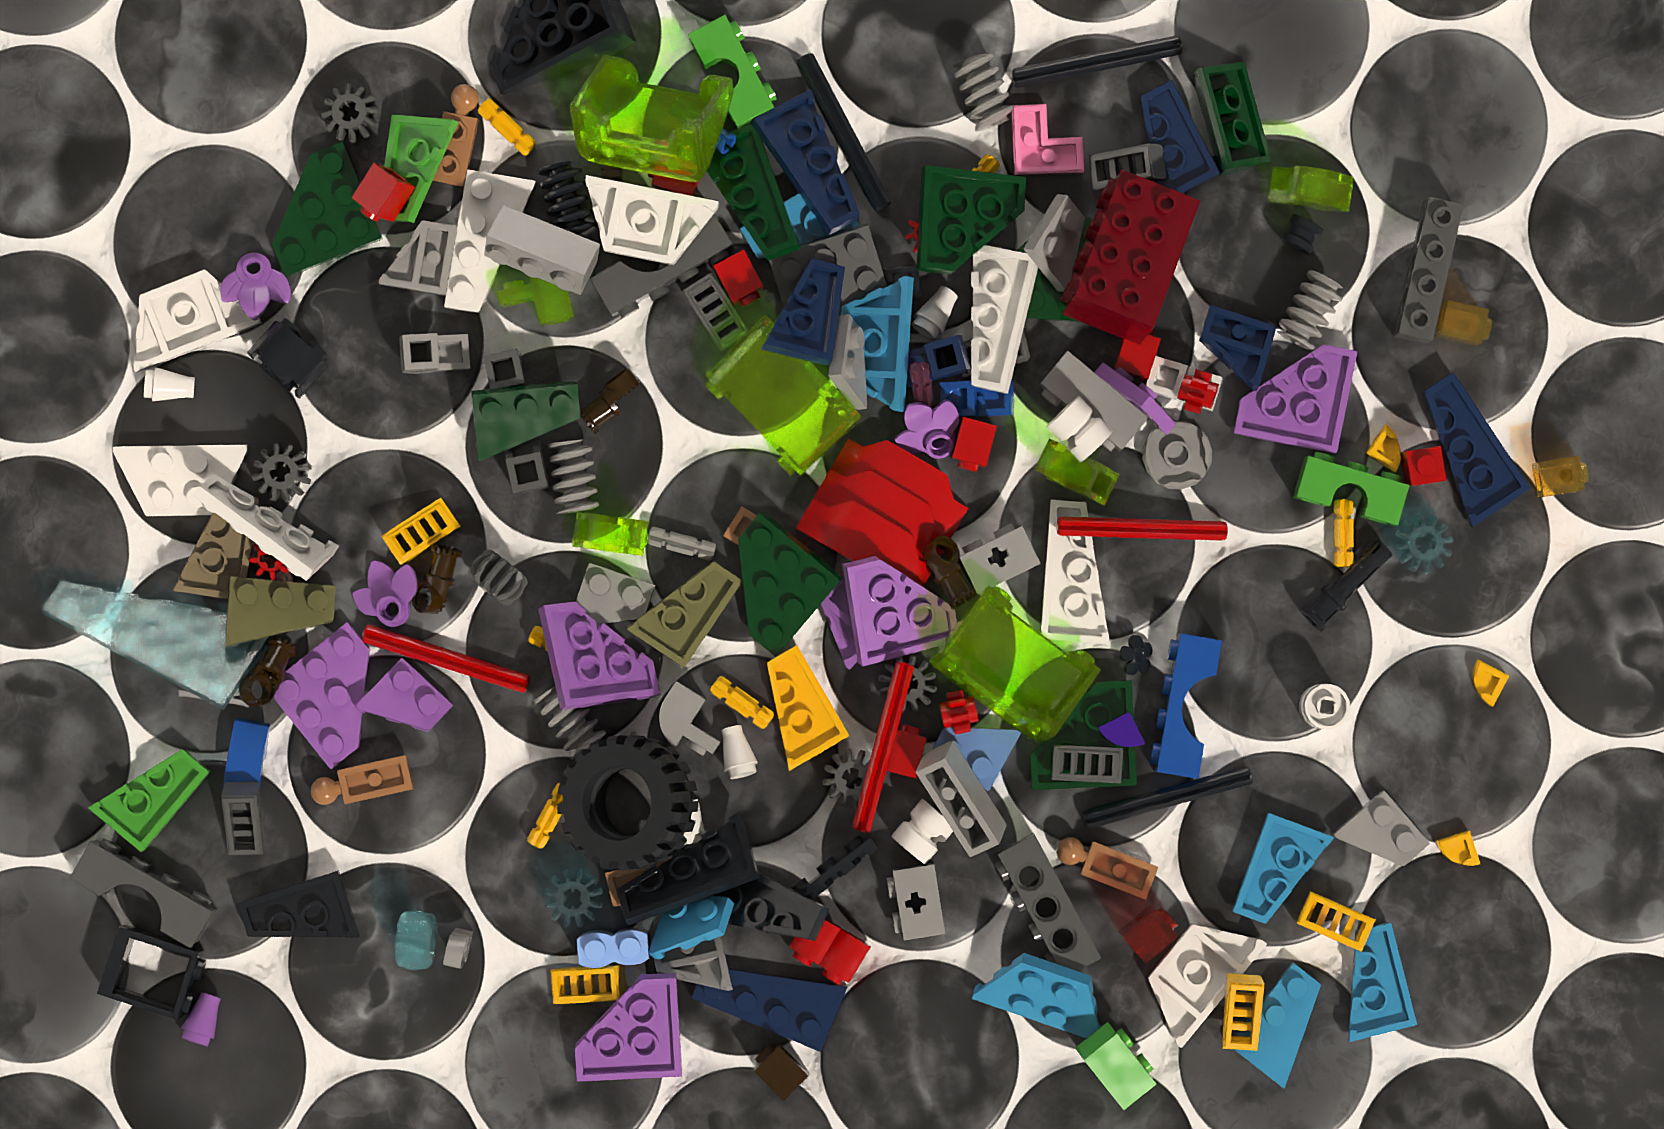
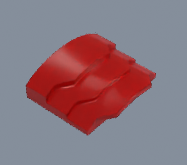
M848 439L796 526V529L851 561L876 556L923 587L932 573L931 568L926 564L927 559L924 560L923 558L925 556L923 555L924 548L938 536L943 535L952 538L969 508L954 500L947 474L894 443L885 440L863 447ZM936 547V551L938 555L941 557L944 550H941L940 547Z

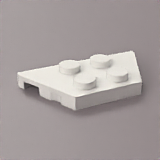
M586 175L585 179L595 219L599 227L603 249L609 253L674 265L719 208V202L715 200Z
M204 269L140 295L138 308L139 323L136 330V358L133 368L135 372H141L262 324L261 319L253 321L242 310L239 300L228 303L222 302L220 294L221 283Z
M249 445L113 447V453L146 516L212 515L213 512L208 511L202 505V502L193 495L199 486L213 474L233 485L240 465L249 452Z
M1190 924L1147 977L1174 1040L1179 1047L1182 1048L1225 996L1227 974H1243L1267 943L1257 938Z

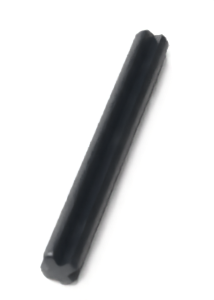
M1175 35L1014 68L1012 70V80L1014 86L1020 88L1172 57L1182 53V42L1180 37Z
M808 53L801 56L797 60V65L809 88L812 90L871 206L875 211L888 207L891 200L814 54Z
M1242 766L1088 809L1083 812V818L1086 827L1092 829L1250 785L1253 782L1249 767Z

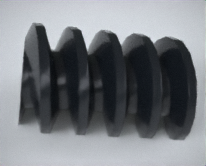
M572 161L559 162L539 168L537 170L538 175L548 177L540 183L541 188L552 190L543 197L544 201L555 204L547 210L548 216L557 217L550 224L574 234L583 233L594 227V222L583 220V217L592 212L591 209L580 207L581 203L589 199L588 195L577 194V190L585 186V182L574 180V176L581 173L582 168L571 167Z

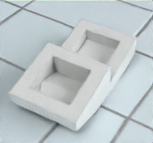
M1155 356L1146 385L1156 394L1185 403V401L1177 399L1184 375L1194 376L1196 369ZM1212 374L1211 382L1219 384L1212 409L1202 407V409L1213 412L1223 380L1221 376Z

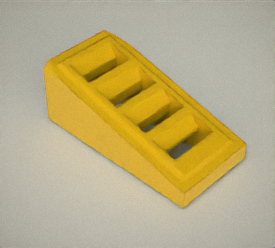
M439 498L381 537L399 564L405 565L461 526L443 499ZM435 510L438 511L447 525L444 529L440 528L431 514ZM423 518L427 520L435 532L431 537H429L419 522ZM411 526L415 528L423 540L419 545L408 531V528ZM402 534L411 550L408 552L404 551L396 539L398 535Z
M1309 891L1296 923L1362 952L1376 919ZM1319 902L1323 906L1314 924L1309 919L1316 903ZM1333 908L1336 912L1329 929H1326L1322 925L1329 909ZM1344 913L1349 915L1342 935L1335 933ZM1356 919L1362 921V925L1355 941L1348 937Z
M610 963L598 968L575 966L550 969L553 1004L616 1001L627 990L625 965ZM608 973H610L612 991H609ZM593 974H598L599 992L596 993L594 990ZM579 975H583L584 994H580ZM564 976H570L571 995H566Z
M1227 974L1222 1035L1223 1049L1258 1051L1264 982L1260 975ZM1236 990H1248V991H1253V993H1248V992H1236ZM1235 1002L1252 1003V1007H1237L1234 1004ZM1233 1016L1251 1017V1022L1233 1021ZM1232 1030L1251 1031L1250 1037L1232 1036Z

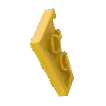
M797 645L767 662L790 771L850 735Z

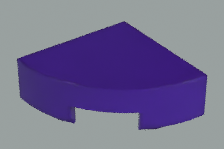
M1130 712L1097 727L1100 733L1114 744L1124 747H1135L1145 744Z

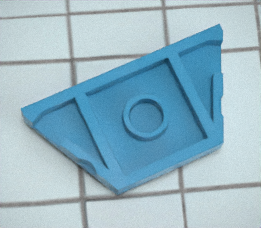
M903 276L898 279V282L883 289L878 288L868 293L865 298L861 300L856 299L842 306L841 315L850 314L864 332L867 394L898 412H904L914 282V278L909 276Z
M1026 953L1014 959L1010 966L1002 967L995 972L993 979L985 985L977 984L973 991L972 999L1084 1038H1088L1102 1027L1097 1019L1098 1006L1096 998L1092 995L1094 988L1090 975Z

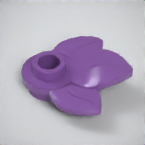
M256 252L242 256L237 263L236 270L224 278L220 288L222 302L228 303L239 300L242 310L253 321L258 320L264 313L270 300L286 304L291 299V289L285 275L272 269L268 258ZM251 264L260 266V271L256 274L249 273L247 269Z
M948 399L942 401L934 409L921 402L908 404L904 410V421L907 430L902 431L894 438L897 445L911 454L925 452L937 459L950 455L956 444L954 431L960 421L955 405ZM942 438V440L934 442L935 439Z
M372 561L368 571V588H362L352 593L358 609L365 615L377 616L386 626L396 627L404 624L410 615L409 602L417 592L415 571L409 564L402 566L396 572L388 564ZM392 603L398 605L399 611L397 615H393L390 611Z

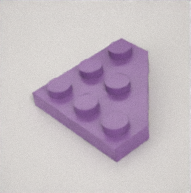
M1323 344L1259 386L1257 391L1253 390L1239 400L1233 434L1337 454L1358 351Z
M876 556L842 564L857 661L862 667L959 641L955 609H951L946 601Z
M577 602L543 605L538 609L561 710L656 698L661 694L653 660L644 653L638 654L624 643L625 639L606 624L602 623L600 625L585 613L586 609Z
M349 622L345 623L285 672L284 681L280 683L274 695L275 701L330 769L336 767L360 747L363 712H359L355 705L366 695V678L371 649L362 641V638Z
M676 973L640 975L575 1043L577 1082L682 1077Z

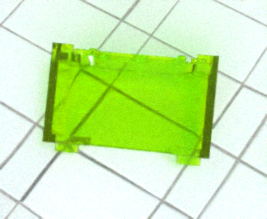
M604 54L569 105L578 152L586 160L593 163L697 182L703 178L710 167L734 93L732 78L708 75L700 83L699 93L640 83L637 70L630 61L621 57Z
M764 315L705 374V377L709 380L705 386L718 400L722 396L729 400L781 456L777 460L778 464L790 476L796 472L801 477L844 437L862 417L810 361L761 350L774 326V323Z
M988 585L940 644L929 662L941 674L1027 738L1042 743L1055 737L1101 669L1094 664L1095 659L1083 650L1078 649L1077 652H1065L1012 612L1011 596L999 587L994 586L992 588Z

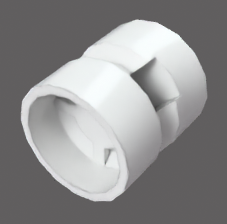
M1077 396L1046 427L1059 441L1067 440V449L1082 462L1113 431L1100 417L1093 418L1091 416L1092 409L1080 396Z
M1315 684L1307 688L1301 695L1299 712L1303 720L1312 727L1324 730L1334 729L1342 725L1348 718L1350 701L1346 693L1338 686Z
M922 798L910 812L911 821H903L891 837L926 865L938 851L936 843L938 841L945 842L953 830L944 816Z

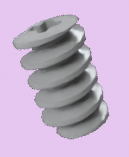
M993 53L978 54L951 66L954 68L962 67L955 73L956 80H967L961 85L960 92L972 93L965 100V105L977 106L970 113V118L982 119L975 126L976 132L1008 121L1009 119H1007L1006 115L1014 109L1013 105L1002 106L1001 102L1009 96L1008 92L997 93L996 89L1004 83V80H993L991 77L999 70V67H988L986 64L994 57Z
M1309 270L1306 276L1312 283H1301L1299 288L1305 296L1294 295L1293 301L1299 308L1288 307L1286 309L1287 315L1292 320L1281 319L1279 325L1285 332L1277 331V333L1300 347L1314 350L1315 346L1309 338L1310 336L1322 337L1316 326L1317 324L1329 325L1323 313L1335 314L1336 310L1330 304V301L1342 302L1343 298L1337 292V289H1343V287L1327 276Z
M583 440L548 444V449L559 452L549 458L550 463L560 465L559 468L551 472V476L562 479L561 482L553 485V491L563 493L562 496L554 500L555 505L565 507V509L556 514L588 511L599 506V502L588 499L589 496L598 491L597 488L587 486V482L595 479L596 474L585 472L586 468L594 465V460L583 457V455L593 450L592 446L583 445Z
M555 686L533 701L534 704L546 703L540 714L542 716L554 715L548 726L550 728L562 727L557 733L556 738L557 740L569 738L563 749L565 751L576 749L577 752L574 756L581 749H589L590 743L602 739L606 734L605 730L595 732L592 730L598 722L597 718L585 719L591 710L590 707L561 710Z

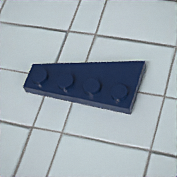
M809 89L754 118L752 126L827 234L831 235L857 221L860 213L846 177L841 173L838 166V157L834 146L830 145L826 135V126L822 115L818 114L815 107L813 92Z
M1454 372L1422 392L1470 527H1474L1531 489Z
M731 968L728 969L733 990L726 991L700 984L696 985L691 997L692 999L821 1052L847 989V986L792 979Z

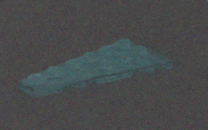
M60 581L42 608L45 616L223 710L240 686V682L246 677L268 641V638L251 640L224 648L226 613L215 612L208 607L158 598L157 601L139 598L136 594L125 593V595L110 593L103 591L102 588Z

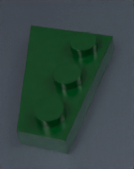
M577 381L471 391L478 462L580 419Z

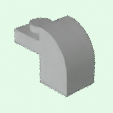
M437 333L401 335L399 337L402 373L418 374L470 369L468 334L437 335Z
M675 681L660 708L659 723L662 733L674 747L685 736L689 739L686 745L702 756H704L706 751L713 754L721 741L692 723L706 699L678 681Z

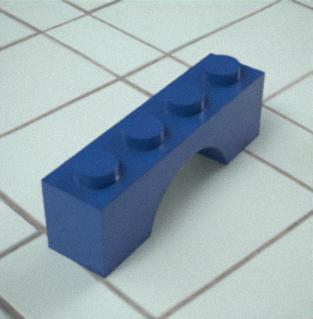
M1182 633L1177 634V640H1170L1167 660L1173 661L1171 674L1164 675L1161 694L1167 695L1165 709H1158L1155 729H1160L1161 733L1159 743L1152 744L1149 763L1155 764L1154 771L1195 779L1199 778L1204 744L1195 739L1187 730L1183 721L1182 706L1187 692L1195 683L1217 674L1222 640Z

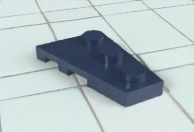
M1173 80L1142 95L1141 100L1148 144H1161L1163 147L1166 178L1154 182L1184 193L1219 175L1220 172Z
M812 258L761 350L828 366L833 358L845 266Z

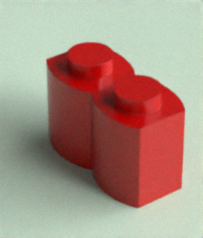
M825 918L816 941L794 937L789 947L795 950L792 957L809 967L812 962L824 968L822 975L840 985L842 980L847 983L851 981L871 945Z

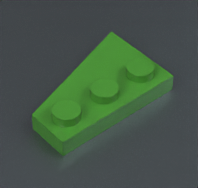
M392 114L384 166L393 169L415 186L414 191L394 221L414 223L459 123L458 121Z
M182 749L88 808L136 849L144 852L211 771L189 752Z

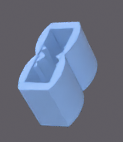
M629 927L621 929L616 933L606 930H592L583 933L577 938L578 964L589 968L603 967L613 961L622 965H636L645 962L651 956L648 953L650 949L649 931L643 928Z

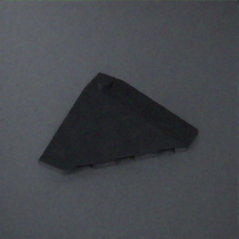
M524 0L521 8L513 7L504 29L510 35L502 54L495 51L490 65L499 92L505 95L607 59L635 44L636 40L620 0Z

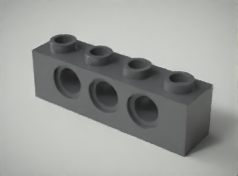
M1428 197L1423 201L1393 337L1423 344L1433 341L1464 204L1434 197Z
M1031 833L996 852L1000 860L994 864L1003 881L1011 879L1017 890L1011 893V896L1020 912L1027 909L1033 922L1028 924L1032 935L1037 943L1044 940L1050 952L1044 955L1045 959L1075 971H1079L1100 960L1099 952L1035 834ZM1027 866L1036 868L1039 874L1037 882L1030 886L1023 885L1019 880L1021 870ZM1049 897L1054 900L1055 910L1051 915L1040 916L1036 912V904L1041 898ZM1061 928L1070 930L1072 934L1071 942L1065 947H1058L1053 943V934Z

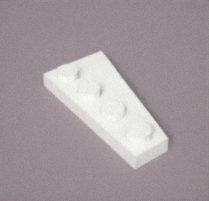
M467 169L444 304L445 308L480 314L500 264L484 256L486 236L503 205L524 213L530 195L537 184L536 181Z
M984 245L973 255V272H971V287H973V307H971V321L973 322L971 385L974 387L1008 394L1038 266L1027 253Z
M215 474L202 483L193 495L202 502V505L208 511L218 514L230 523L236 532L246 535L258 544L264 553L273 555L285 564L291 573L301 576L306 581L339 548V545L330 540L325 545L311 537L314 531L302 524L297 529L286 523L281 518L283 513L271 506L270 508L258 507L253 504V496Z
M1050 500L1040 639L1110 644L1092 537L1060 536L1057 534L1056 529L1059 517H1088L1086 502Z

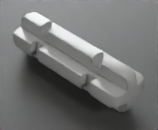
M658 527L650 529L647 540L649 545L660 548L661 546H666L667 550L689 556L695 554L698 555V558L708 561L713 559L716 550V544L706 540L700 542L697 541L698 538L673 531L667 533L665 529Z

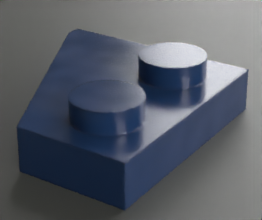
M1210 305L1199 341L1248 387L1257 391L1277 326Z

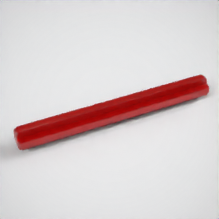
M1062 516L1057 519L1056 524L1057 534L1060 536L1222 541L1227 539L1228 526L1224 521Z
M366 625L362 634V641L364 643L521 693L525 692L529 685L530 676L373 625Z
M898 661L895 664L852 824L853 829L860 832L869 833L871 831L913 674V665Z

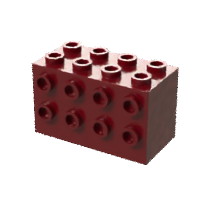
M1123 169L1116 179L1109 178L1106 187L1102 189L1095 207L1098 210L1095 217L1091 219L1085 232L1084 239H1086L1082 251H1079L1072 270L1077 271V273L1074 272L1071 281L1066 284L1060 301L1066 304L1062 314L1140 345L1156 324L1200 200Z

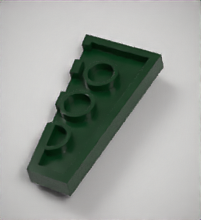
M752 123L730 132L736 136V141L732 148L725 144V147L729 149L725 154L720 153L718 149L707 141L690 147L767 261L801 249L764 143L753 128Z

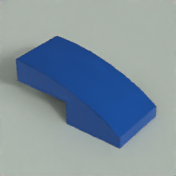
M1011 380L1008 394L974 387L971 385V381L939 382L940 403L945 399L950 400L955 405L959 417L1014 415L1013 380Z
M240 718L234 720L223 787L226 782L257 781L260 787L263 761L267 754L270 724Z

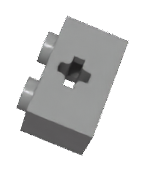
M1011 523L993 532L996 539L986 544H983L982 540L979 539L962 548L965 554L960 556L959 560L977 595L1041 564L1023 526L1015 529ZM996 548L998 552L1006 551L1007 557L1003 559V567H999L997 563L990 565L988 558L993 555L991 549Z
M934 863L892 869L893 877L887 878L890 899L897 898L899 912L892 913L895 933L902 932L903 940L945 934ZM917 892L919 898H925V903L920 904V911L913 912L912 906H906L905 901L911 899V893Z

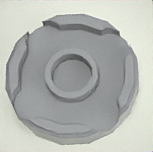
M1173 420L1176 425L1168 434H1165L1156 427L1148 435L1143 445L1142 461L1146 473L1156 484L1167 489L1182 490L1196 485L1206 475L1212 462V448L1208 437L1197 426L1187 421Z

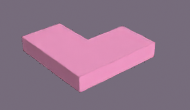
M1046 104L1013 105L1014 109L1011 111L1014 176L1084 173L1083 137L1048 138Z

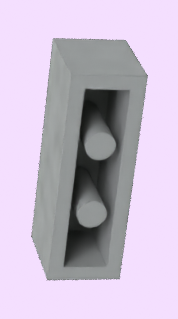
M503 205L486 236L484 256L498 264L518 269L530 277L550 282L562 290L572 291L581 295L597 265L600 244Z
M1069 351L1064 354L1039 385L1044 389L1041 395L1055 407H1058L1060 403L1066 407L1077 396H1080L1092 409L1091 416L1093 418L1100 417L1113 431L1101 444L1110 452L1114 448L1120 452L1149 418Z
M951 740L924 753L915 773L969 857L1000 844L1007 824L955 742Z

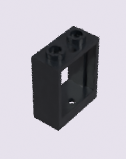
M125 924L119 926L97 994L178 1020L183 1017L184 1012L189 1014L196 996L195 993L191 992L195 979H201L206 966V960L202 959L204 950L197 947L189 948L181 942ZM134 939L190 957L175 1005L119 987Z

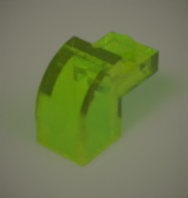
M1295 166V168L1273 167L1268 202L1274 204L1305 205L1320 211L1349 212L1354 177L1336 171L1306 166Z
M529 276L530 284L524 285V280L507 282L503 284L504 290L496 291L499 305L502 308L534 301L539 324L542 327L576 320L569 291L562 290L556 285L540 278Z
M1052 439L1048 440L1034 469L1053 483L1104 506L1120 475L1090 458L1080 462L1066 446Z
M577 512L572 547L643 556L644 548L648 542V521Z

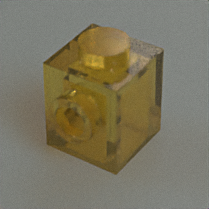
M1447 300L1442 304L1435 337L1472 346L1482 344V339H1488L1492 327V319L1487 318L1489 309Z
M1579 455L1532 464L1537 498L1585 490L1584 483H1588L1589 480L1586 463L1580 462Z

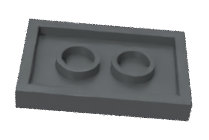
M867 223L799 244L801 249L769 261L783 306L786 305L812 258L845 266L840 306L856 299L861 300L868 293L878 288L883 289L887 287Z

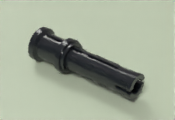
M1376 540L1332 585H1324L1321 588L1322 593L1308 607L1303 606L1300 609L1305 619L1320 632L1326 628L1325 624L1339 610L1344 611L1347 608V600L1393 556L1384 544L1381 546L1382 543L1379 540Z

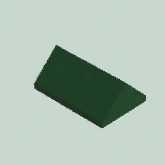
M1245 62L1206 66L1196 69L1192 78L1215 162L1220 172L1219 176L1272 162Z

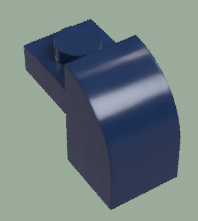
M962 335L944 338L924 344V347L910 350L906 388L949 378L971 370Z

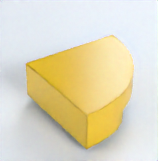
M1385 424L1365 454L1393 473L1397 471L1401 461L1400 445L1394 431Z
M1476 659L1473 667L1475 690L1486 704L1493 707L1509 675Z
M1469 830L1435 841L1440 852L1449 860L1467 866L1480 864Z

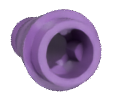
M201 992L198 1001L181 1027L184 1030L181 1038L208 1047L210 1039H214L218 1006L221 999Z

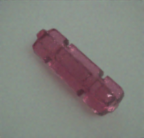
M924 361L920 363L914 362L910 366L914 401L927 404L934 409L929 365Z

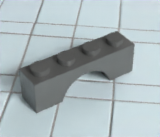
M714 214L674 265L669 264L653 272H641L619 261L590 279L612 317L620 315L623 319L640 309L637 303L648 297L654 301L670 291L668 285L680 279L681 283H685L700 274L697 268L710 261L713 266L730 256L728 250L733 248V245Z
M518 349L483 356L490 389L528 385L521 352ZM539 436L505 450V460L513 494L519 495L550 488Z
M103 838L101 842L98 840L90 841L69 879L99 896L122 884L136 885L145 889L155 898L159 905L162 919L160 931L189 948L197 946L217 911L216 908L210 905L212 900L209 897L195 890L192 894L180 888L182 883L166 873H163L162 877L150 871L151 864L137 856L129 859L120 854L121 847L110 840Z

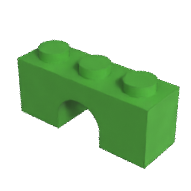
M723 15L688 34L689 40L705 70L716 64L726 63L738 71L739 81L735 88L721 95L722 102L737 129L753 123L754 118L774 108L772 103L777 101L776 95L769 82L762 84L756 74L757 71L761 70L760 65L752 51L745 53L740 43L745 38L735 20L729 23L726 15Z
M1315 452L1314 457L1307 456L1304 458L1293 498L1329 507L1336 490L1342 485H1351L1357 488L1363 497L1360 517L1393 527L1398 526L1410 486L1401 483L1402 476L1382 471L1381 477L1367 473L1369 467L1354 462H1348L1347 467L1334 463L1335 457Z

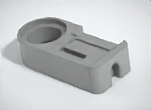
M461 928L454 929L447 943L443 965L459 969L463 967V963L467 961L473 931Z

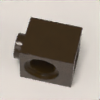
M780 1043L774 1048L767 1045L754 1059L758 1063L754 1068V1072L783 1101L809 1076V1072Z

